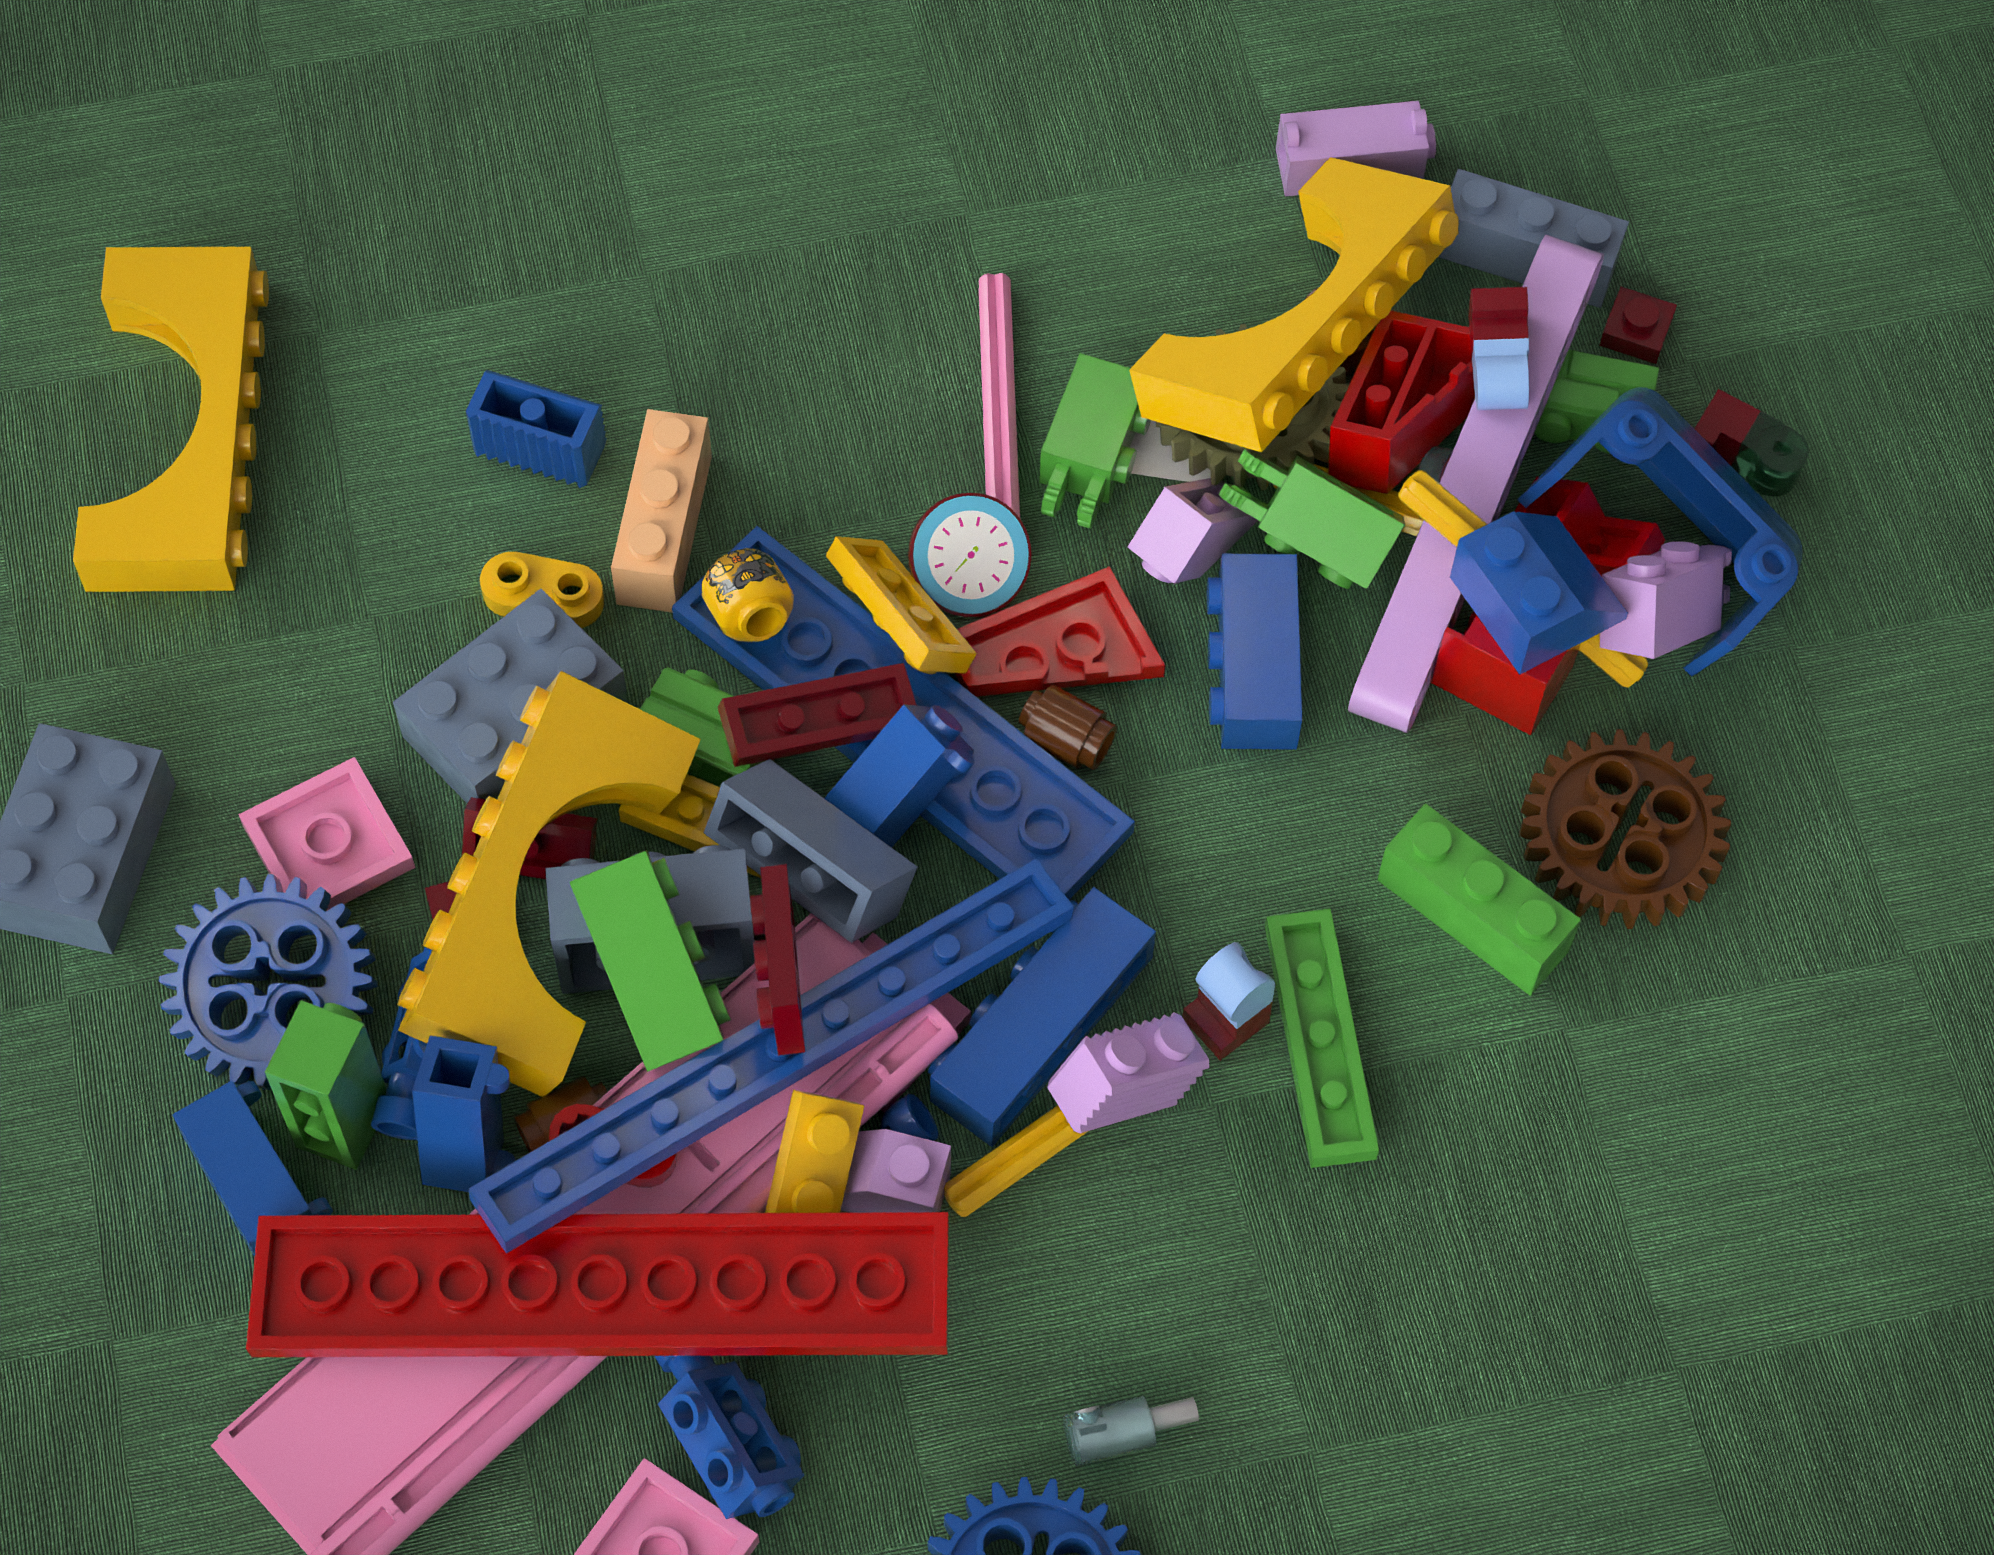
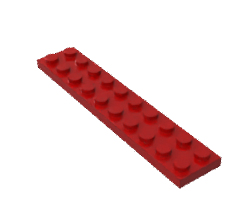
M948 1212L572 1214L507 1254L480 1215L258 1216L246 1350L251 1357L948 1355L949 1215Z

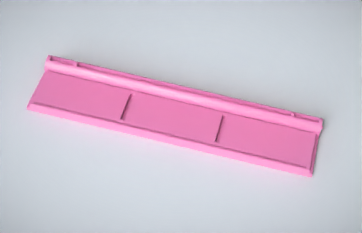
M812 913L795 927L801 995L872 954L859 940L852 943ZM755 963L721 992L731 1021L720 1025L724 1039L759 1020L757 988L769 987V980L758 982ZM929 1003L677 1152L676 1167L672 1175L662 1184L651 1188L623 1184L574 1214L765 1213L793 1089L864 1105L861 1127L958 1039V1035L946 1016L942 1015ZM716 1044L648 1072L644 1063L641 1062L593 1106L604 1109L608 1108ZM475 1208L469 1215H480V1214L478 1213V1211H477L476 1208ZM608 1356L306 1357L217 1436L218 1439L211 1447L307 1555H389Z

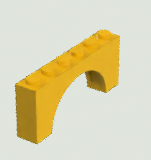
M1330 157L1301 187L1298 194L1308 239L1320 242L1340 255L1331 274L1303 302L1286 313L1255 327L1208 337H1185L1164 333L1129 370L1141 417L1263 452L1272 440L1289 425L1291 419L1308 400L1323 387L1326 380L1344 360L1355 352L1358 345L1380 320L1389 314L1391 308L1407 290L1422 277L1425 270L1443 250L1453 243L1459 234V220L1454 210L1450 185Z
M106 247L101 300L112 331L143 335L155 339L176 351L190 364L201 380V404L197 422L188 443L174 463L161 476L141 490L110 503L78 508L73 555L74 565L85 592L235 591L237 567H246L248 558L247 535L245 530H240L241 513H250L252 508L251 480L249 476L244 475L246 461H254L256 457V431L254 424H249L250 409H258L260 406V378L258 372H253L254 357H263L265 349L264 326L262 321H257L258 307H267L269 283L267 272L258 271L251 247Z
M560 671L546 690L536 686L531 693L520 717L521 722L529 725L522 743L520 744L514 740L511 742L496 773V776L505 780L498 799L491 796L486 799L473 825L472 832L481 836L473 856L466 852L462 855L450 878L447 888L457 894L449 913L439 910L425 936L423 947L432 950L424 971L417 968L413 969L397 1005L407 1009L398 1031L426 1044L430 1036L497 1046L498 1064L508 1069L510 1082L541 1097L549 1094L563 1081L586 1021L561 1006L545 990L532 971L524 954L516 921V891L526 853L542 828L558 817L582 807L617 803L633 805L660 814L679 794L701 740L563 671Z

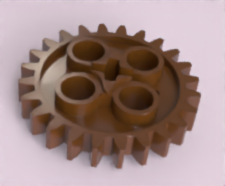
M1622 729L1616 730L1611 745H1605L1595 731L1590 733L1586 751L1570 740L1566 743L1562 755L1563 759L1550 754L1543 768L1544 774L1534 773L1529 787V791L1532 794L1525 795L1521 808V813L1527 817L1523 818L1519 837L1532 840L1527 844L1524 859L1525 861H1543L1538 868L1535 877L1536 882L1542 883L1555 879L1558 885L1553 899L1557 902L1571 894L1578 898L1575 907V915L1578 917L1583 915L1590 906L1599 908V921L1602 926H1606L1613 912L1622 913L1627 929H1633L1638 914L1644 912L1648 920L1655 927L1660 925L1665 913V906L1680 918L1684 915L1688 906V898L1700 903L1708 890L1706 883L1715 884L1723 868L1718 862H1724L1730 848V844L1722 839L1726 838L1731 826V820L1718 817L1726 801L1724 796H1706L1714 779L1713 775L1705 774L1694 778L1690 774L1696 760L1695 756H1688L1677 763L1671 759L1674 743L1668 741L1658 752L1651 750L1650 737L1647 732L1642 733L1636 746L1628 745ZM1608 783L1620 789L1622 794L1611 795L1605 793L1597 784ZM1642 786H1649L1652 792L1642 805L1635 825L1631 826L1627 832L1618 854L1608 871H1600L1597 865L1606 854L1614 832L1620 829L1639 789ZM1666 812L1672 814L1680 823H1665L1655 813ZM1574 832L1586 834L1595 843L1592 845L1577 843L1569 834ZM1634 861L1644 863L1653 873L1644 875L1636 873L1629 868L1627 863Z

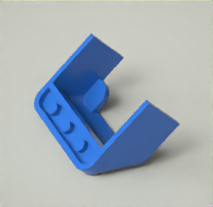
M1637 387L1626 391L1615 400L1517 500L1527 508L1558 482L1599 441L1619 461L1627 464H1636L1715 545H1723L1731 549V562L1734 564L1737 580L1750 597L1683 667L1692 677L1732 651L1791 589L1797 579L1801 564L1802 545L1796 532L1660 394L1648 388Z

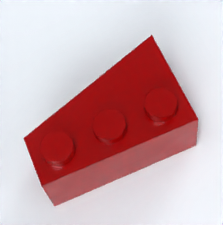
M1390 310L1385 318L1380 320L1376 325L1330 427L1328 467L1330 475L1353 487L1388 494L1468 417L1475 400L1469 327Z

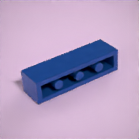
M1095 887L1089 891L1079 904L1074 900L1070 901L1074 906L1072 919L1051 931L1053 933L1052 936L1039 950L1032 946L1023 953L1010 974V978L1013 981L999 997L991 993L980 1003L970 1019L969 1025L972 1027L958 1045L953 1043L929 1066L928 1073L931 1075L930 1102L991 1147L997 1143L1084 1037L1090 1033L1153 958L1156 931Z

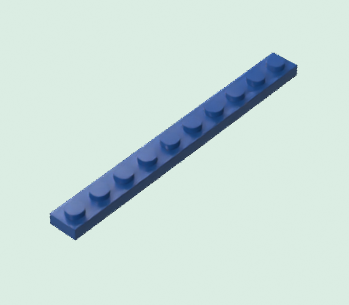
M1035 858L801 995L805 1040L804 1053L778 1056L774 1028L761 1029L759 1019L470 1187V1201L507 1254L1070 921L1073 916L1074 906Z

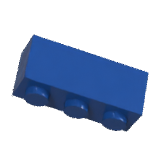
M1222 553L1219 577H1208L1207 614L1218 615L1219 632H1209L1208 669H1219L1220 687H1210L1209 724L1221 725V749L1297 750L1302 725L1297 554Z

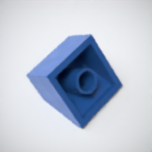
M1513 511L1467 534L1458 541L1450 578L1519 675L1627 619V610L1557 516Z

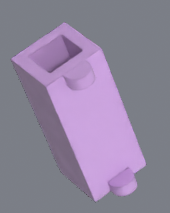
M1419 101L1280 114L1276 154L1285 197L1299 195L1298 191L1330 157L1423 179L1427 159L1435 158L1436 154L1435 132L1432 123L1427 124L1425 109L1420 108Z

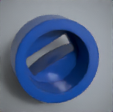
M907 1094L893 1103L882 1116L880 1129H888L932 1141L938 1138V1130L933 1117L921 1100L913 1094Z

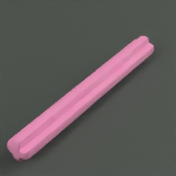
M986 273L979 279L986 495L999 499L1008 505L1020 518L1011 279L1004 273L995 275Z

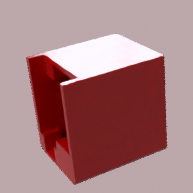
M1473 611L1463 634L1448 626L1445 629L1431 683L1531 736L1571 672L1580 644L1519 675Z

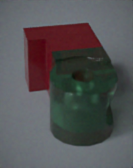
M1720 389L1717 390L1694 428L1739 475L1746 478L1749 485L1755 491L1769 497L1782 496L1794 488L1809 455L1808 444L1797 431Z

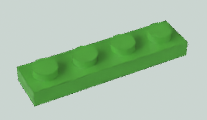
M1331 909L1267 916L1265 932L1311 1168L1376 1160L1379 1147Z

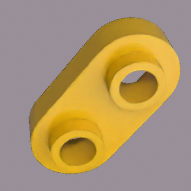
M504 552L491 558L484 565L480 574V585L485 604L491 611L503 617L539 589H542L581 628L595 622L604 608L601 580L591 568L585 565L521 552ZM508 575L521 576L519 580L513 583L501 581L502 578ZM568 586L581 588L578 593L573 595H566L561 592Z

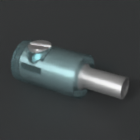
M1142 1395L1102 1406L1081 1409L1074 1413L1063 1415L1062 1420L1072 1461L1075 1466L1154 1447L1156 1446V1431L1199 1421V1414L1193 1397L1149 1408L1145 1397Z

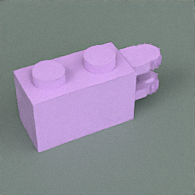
M1668 542L1661 546V551L1651 555L1630 557L1627 560V565L1602 574L1604 581L1627 610L1628 616L1626 620L1600 633L1599 648L1655 659L1720 630L1723 603L1727 604V602H1730V586L1723 584V568L1731 564V549L1723 545L1699 546L1690 542Z

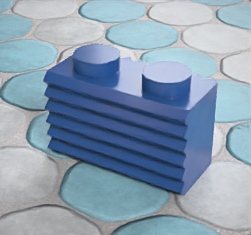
M489 370L484 372L466 409L472 445L477 457L483 454L486 455L488 460L496 457L499 464L508 461L510 467L519 464L522 471L531 468L533 474L542 471L545 478L551 475L554 476L556 481L564 478L567 485L576 482L579 488L588 484L607 440L605 437L606 431H604L605 425L603 424L604 418H602V405Z

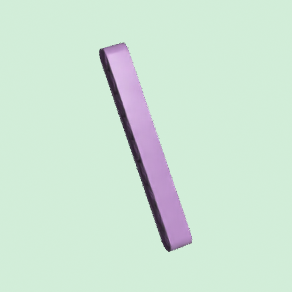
M1545 235L1542 239L1522 286L1527 287L1528 409L1477 410L1474 400L1440 481L1443 487L1487 524L1499 519L1589 302L1604 259V254L1549 235ZM1423 521L1359 673L1348 706V711L1407 734L1413 726L1433 678L1444 631L1447 626L1453 629L1465 601V598L1450 578L1457 548L1426 521Z

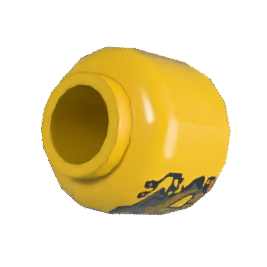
M744 548L729 552L719 558L708 569L702 581L703 600L722 632L735 641L759 642L773 637L784 627L793 609L794 595L788 582L773 558L760 549Z

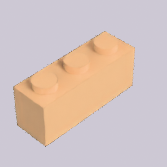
M647 409L611 565L616 605L673 613L672 606L681 598L712 458L708 417Z

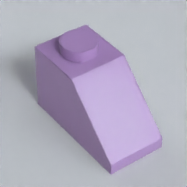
M1211 478L1166 486L1134 535L1128 548L1143 559L1142 566L1151 576L1165 583L1176 584L1200 578L1222 556V553H1226L1258 520L1227 503L1218 495L1225 484L1223 481L1215 486L1211 484Z
M888 1129L858 1132L841 1210L850 1213L940 1212L944 1199V1186L949 1181L951 1174V1145Z

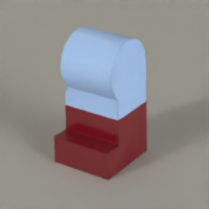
M1527 287L1471 289L1468 318L1477 410L1528 409L1529 336Z
M1233 942L1225 946L1212 956L1198 972L1196 982L1199 985L1197 998L1183 1008L1182 1014L1186 1024L1220 1061L1270 1023L1275 982L1269 975L1255 970L1239 942Z

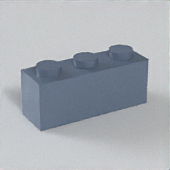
M1462 169L1457 170L1451 186L1454 210L1459 220V234L1453 243L1443 250L1438 256L1439 258L1523 284L1542 239L1545 235H1549L1604 254L1601 270L1588 302L1589 305L1602 307L1619 259L1629 221Z
M771 759L722 782L704 830L705 835L721 846H726L731 850L745 848L747 866L759 875H761L760 867L787 864L792 899L851 943L897 918L918 868Z

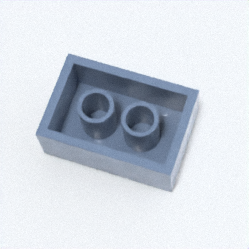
M539 589L394 700L393 704L402 737L468 804L471 797L487 799L491 796L498 799L505 782L504 779L496 776L498 767L511 742L514 740L520 744L522 743L529 725L521 722L520 717L536 686L546 690L560 671H563L628 703L624 671L542 589Z
M38 724L0 820V929L113 954L176 786L162 750L46 724Z
M711 845L699 848L692 854L664 856L658 852H649L652 862L665 858L679 891V896L668 900L678 925L690 920L699 939L705 958L694 962L700 979L736 977L743 974L755 963L754 934L745 848L731 850L726 846ZM579 858L567 861L561 867L545 868L550 940L562 994L613 989L569 882L618 861L599 863L593 859Z

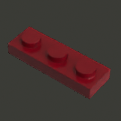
M901 663L722 698L717 708L734 767L875 739L904 704L916 705L905 665Z
M787 864L760 867L762 894L750 896L754 935L765 934L766 940L753 941L758 982L769 980V987L757 988L761 1029L774 1028L778 1056L804 1053L805 1040L795 920Z

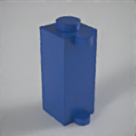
M904 704L824 799L892 848L959 770L962 773H966L972 767L975 761L971 755L975 751L959 735L963 731L961 724L945 709L937 705L926 707Z
M436 1036L429 1037L412 1089L422 1185L469 1192L470 1187L515 1162L513 1154L502 1150L504 1133L501 1093L508 1089L510 1078L508 1069L498 1064L497 1046Z
M230 1081L175 1112L172 1116L185 1142L255 1257L258 1216L331 1215L333 1209L324 1197L308 1204L304 1200L249 1109V1106L257 1102L262 1096L256 1083L248 1081L236 1087L233 1081Z

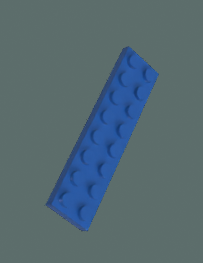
M758 526L746 535L731 551L744 548L760 549L773 558L788 582L794 595L793 609L784 627L776 635L759 642L735 641L726 636L702 598V581L705 575L672 606L673 619L762 690L904 663L916 705L926 707L937 705L948 711L963 728L959 735L975 751L971 755L975 761L972 767L966 773L958 770L920 816L999 879L1036 858L1068 900H1070L1134 833L1135 821L948 674L945 672L926 674L910 666L904 659V652L886 631L876 625L870 613ZM874 739L836 746L835 748L852 762H855Z

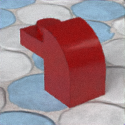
M1560 479L1527 508L1519 503L1515 509V512L1557 516L1601 577L1602 574L1627 565V560L1630 557L1651 555L1658 552L1665 542V538L1657 523L1605 517L1587 482Z

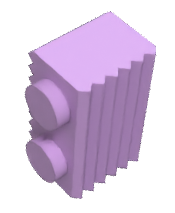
M1173 1012L1170 1017L1163 1015L1160 1020L1154 1017L1151 1022L1144 1020L1141 1025L1134 1023L1131 1028L1125 1025L1122 1030L1115 1028L1112 1033L1105 1031L1101 1036L1096 1033L1092 1038L1085 1036L1051 1077L1047 1088L1073 1131L1083 1133L1177 1105V1099L1184 1098V1092L1189 1091L1190 1085L1196 1083V1077L1203 1076V1070L1209 1068V1058L1183 1017Z

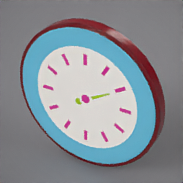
M960 493L936 502L918 520L909 542V567L915 581L920 584L940 610L962 617L984 616L1005 607L1021 591L1030 570L1031 544L1023 522L1008 505L989 495Z

